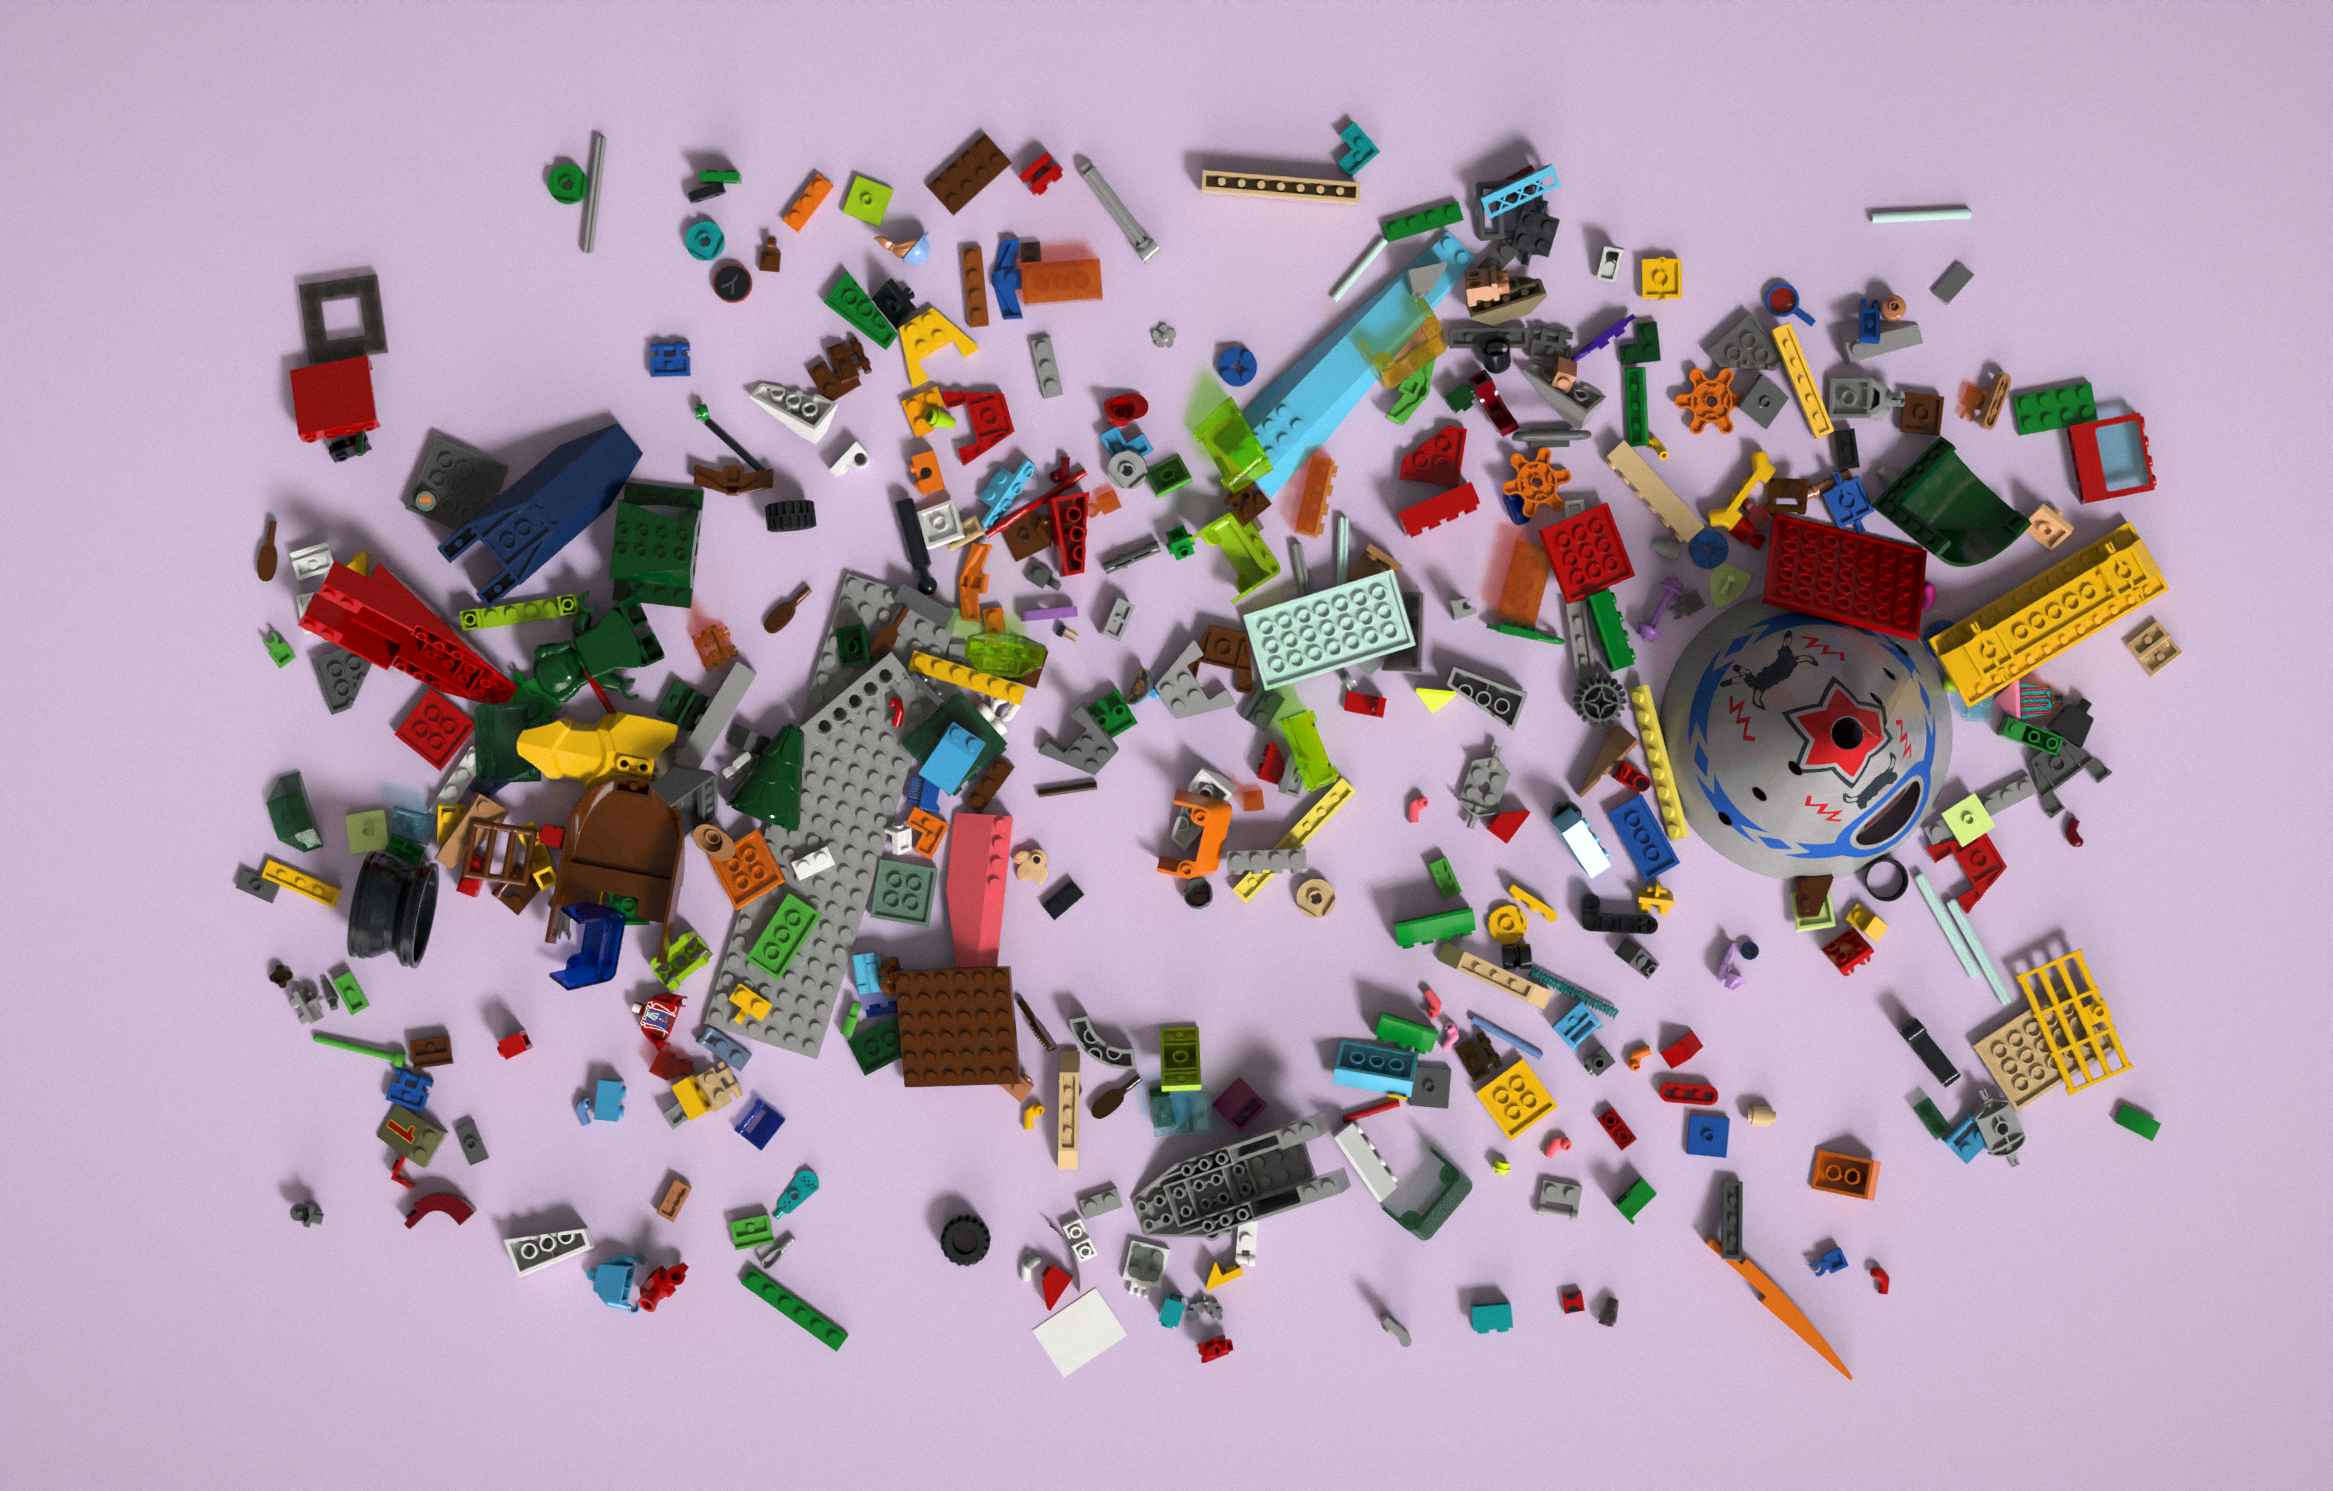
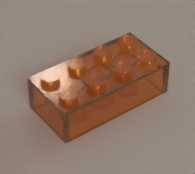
M1100 258L1021 264L1024 306L1103 300Z
M1519 540L1515 541L1495 617L1535 627L1551 568V563L1544 547Z

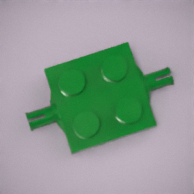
M520 671L514 674L513 677L519 686L509 700L528 728L531 729L541 722H544L546 725L553 723L550 717L554 712L563 707L561 703L544 693L538 686L535 677L525 681Z

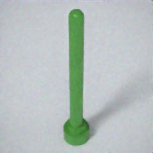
M318 1034L313 1037V1040L317 1043L390 1060L391 1063H394V1066L403 1068L407 1057L406 1052L399 1050L398 1052L390 1053Z

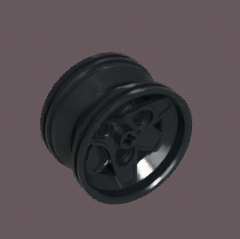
M370 851L367 854L357 879L350 910L347 934L349 956H358V958L362 959L366 957L375 958L389 951L394 952L398 961L404 967L410 966L416 969L420 965L427 948L436 910L439 889V867L437 863L432 862L429 864L428 861H422L411 870H406L393 857L386 856L385 853Z

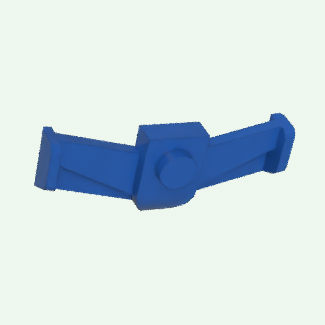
M1020 240L1000 241L995 270L992 275V286L995 289L1004 320L1023 319L1015 290H1022L1021 269H1014Z

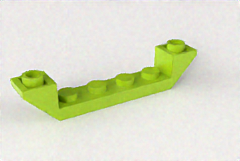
M576 593L557 596L556 598L491 607L490 609L478 608L459 611L462 631L564 617L577 614L580 610Z

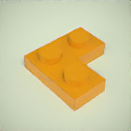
M937 386L901 401L916 438L935 431L934 427H930L925 422V415L930 408H939L945 405Z

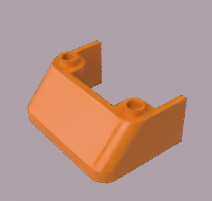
M1176 789L1173 804L1192 808V821L1197 825L1204 826L1196 861L1191 859L1179 861L1160 856L1156 871L1186 879L1213 874L1219 866L1232 814V806L1225 800Z

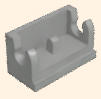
M1113 597L1098 633L1120 641L1136 605L1118 597Z
M1470 598L1448 602L1454 621L1477 613L1476 608L1465 610L1467 605H1463V603L1469 602Z

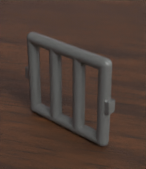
M1514 180L1476 183L1474 215L1477 216V233L1480 241L1512 239L1514 231H1505L1504 212L1496 216L1497 232L1485 233V213L1479 197L1484 195L1483 189H1497ZM1533 183L1530 184V185H1528V186H1526V187L1535 186V190H1536V187H1537V185H1535V184H1533ZM1515 192V202L1517 201V198H1518V195H1519V193H1516V192ZM1543 194L1535 197L1536 210H1538L1540 199H1543ZM1497 200L1496 210L1499 209L1501 202ZM1523 203L1516 206V224L1521 208L1524 209Z

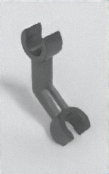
M553 898L548 902V905L550 907L552 905ZM563 907L561 914L563 917L562 929L558 933V938L560 940L561 933L567 932L568 940H570L572 936L569 930L571 914Z

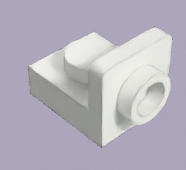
M896 822L884 828L885 833L892 835L893 854L900 855L912 850V831L910 827Z

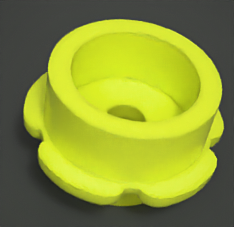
M1496 1159L1494 1165H1492L1497 1174L1506 1175V1172L1511 1171L1509 1168L1510 1162Z

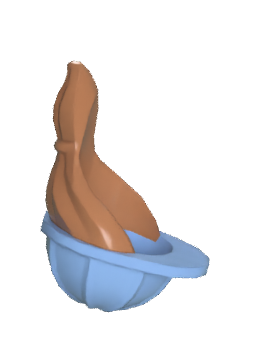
M928 231L921 239L913 238L901 243H893L883 236H876L874 238L881 247L892 251L895 256L903 259V262L921 264L930 254V247L925 239L929 234Z

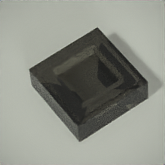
M1040 242L1020 243L1022 263L1041 262Z

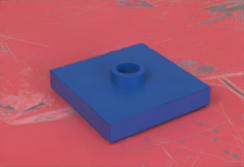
M1690 1114L1686 1154L1726 1158L1730 1118Z

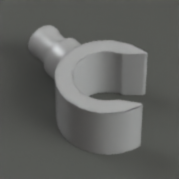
M1231 1230L1218 1232L1214 1237L1206 1236L1205 1238L1209 1241H1215L1220 1236H1230Z

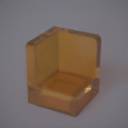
M1262 790L1243 792L1245 812L1265 810Z

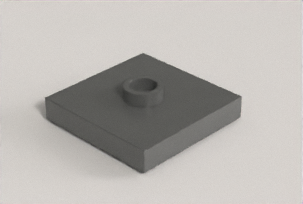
M1759 374L1736 407L1762 428L1767 429L1789 397L1763 375Z
M1417 1066L1412 1094L1409 1097V1106L1448 1109L1451 1069Z

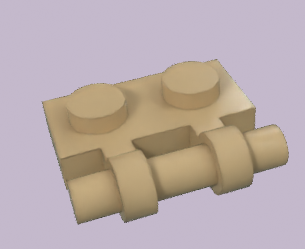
M724 1061L717 1064L721 1072L716 1074L712 1067L695 1077L696 1082L714 1112L732 1102L729 1096L730 1093L733 1092L736 1099L743 1095L740 1090V1084L736 1083L731 1075L730 1067L727 1068ZM722 1077L725 1078L729 1085L727 1089H725L720 1080Z

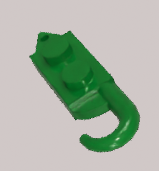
M1504 621V625L1487 623L1486 627L1496 630L1498 633L1558 645L1565 643V640L1562 638L1535 632L1534 627L1524 626L1521 629L1511 622Z

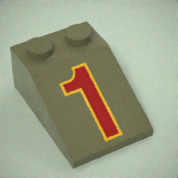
M396 1103L377 1137L409 1160L426 1168L430 1165L448 1132L405 1106Z

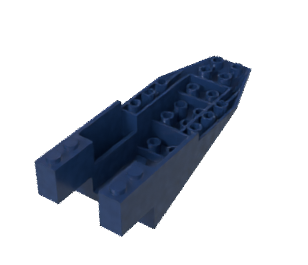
M618 423L559 445L440 543L437 549L451 563L479 539L485 544L504 567V569L476 591V595L490 609L517 585H521L612 505L643 453Z

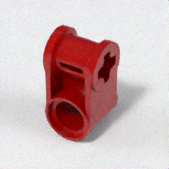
M1621 760L1619 769L1611 777L1636 792L1647 791L1650 786L1649 778ZM1638 778L1645 780L1646 786L1644 789L1636 787L1635 782Z

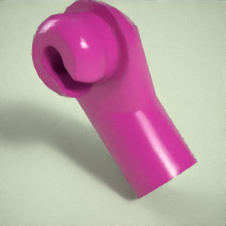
M1924 582L1923 592L1926 598L1922 603V609L1929 612L1937 595L1934 585Z

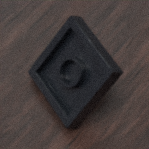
M891 278L871 300L897 330L917 308L910 301L915 297L914 292L912 291L908 294L912 289L907 287L902 291Z

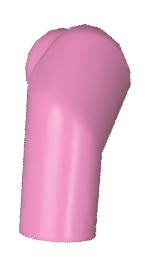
M1448 1022L1445 1025L1447 1038L1440 1044L1446 1052L1459 1039L1458 1027L1452 1022Z

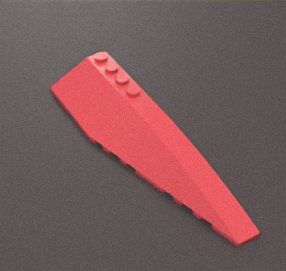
M954 813L946 893L957 968L998 966L1013 817Z

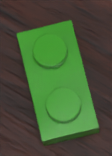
M351 971L333 980L351 1015L370 1006Z

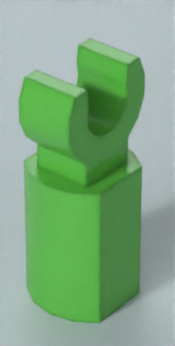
M853 1002L850 1013L846 1015L840 1031L841 1034L852 1037L859 1019L857 1015L862 1004Z

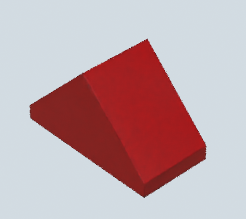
M1691 1030L1660 1052L1669 1067L1673 1069L1691 1059L1703 1045Z

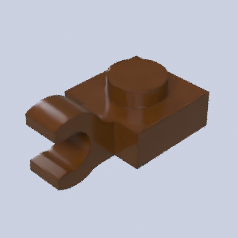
M767 238V251H761L760 271L780 273L781 252H776V238Z

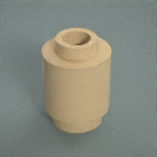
M1756 1105L1748 1107L1747 1123L1771 1127V1123H1775L1776 1111H1772V1107Z

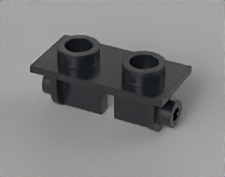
M366 433L364 434L363 454L372 450L367 442L368 437ZM356 435L349 437L350 444L348 445L346 440L343 439L328 446L329 455L335 463L343 462L350 457L356 456Z

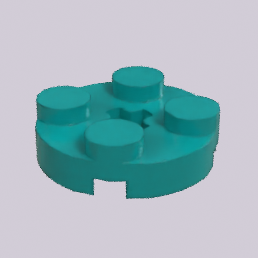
M708 221L700 222L691 226L687 231L685 237L686 247L695 259L713 261L724 250L725 236L716 224ZM708 236L710 244L703 247L700 239H705Z

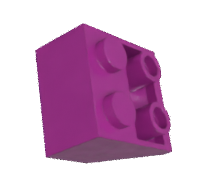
M1240 1076L1212 1103L1214 1108L1240 1134L1268 1106Z

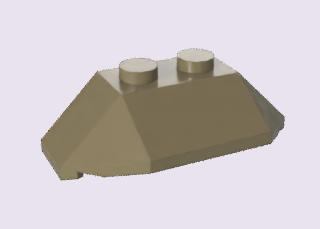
M1516 275L1509 278L1510 293L1500 294V300L1494 301V298L1490 301L1477 300V306L1469 307L1467 300L1466 307L1471 320L1493 326L1530 314L1547 296L1541 279Z

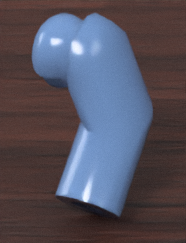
M582 1097L575 1109L582 1126L591 1123L587 1114L592 1105V1100L589 1097Z

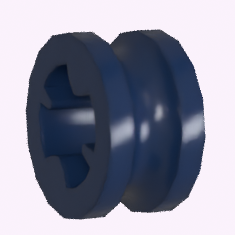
M1748 942L1742 945L1740 952L1743 958L1752 960L1758 956L1759 949L1755 943ZM1748 945L1753 946L1752 950L1755 951V954H1751V957L1746 956L1747 952L1744 951L1745 947L1749 948Z

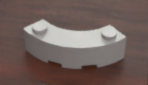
M1089 1015L1069 1018L1070 1027L1076 1041L1089 1056L1113 1068L1137 1069L1134 1047L1122 1048L1104 1041L1094 1030Z

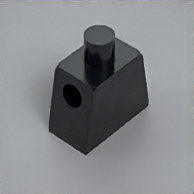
M2081 698L2077 706L2066 704L2046 728L2064 737L2078 748H2082L2094 720L2093 717L2087 714L2092 703Z

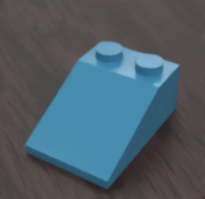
M951 722L918 774L952 795L986 743L958 724Z

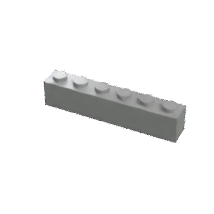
M736 662L735 665L733 663L730 664L725 672L728 674V677L725 681L720 680L715 688L718 691L715 698L710 696L705 704V707L708 708L705 714H699L694 722L697 725L695 730H689L684 738L687 743L683 748L679 747L673 757L676 758L675 763L683 767L697 769L700 767L757 673L739 662Z

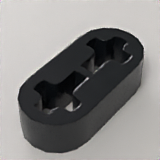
M717 183L691 191L687 195L690 204L723 195L726 191L723 183Z

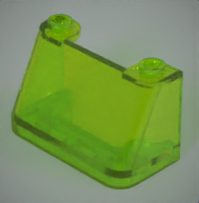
M1231 396L1219 404L1194 428L1196 431L1193 433L1198 443L1202 442L1223 476L1220 481L1225 489L1230 488L1233 494L1274 470Z

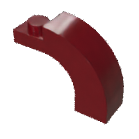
M1485 369L1468 378L1481 407L1497 433L1499 432L1504 437L1520 428L1501 399L1492 378Z
M450 1192L432 1193L413 1204L418 1211L415 1209L406 1216L408 1220L404 1225L411 1229L429 1212L442 1211L449 1214L460 1226L477 1209L460 1195Z

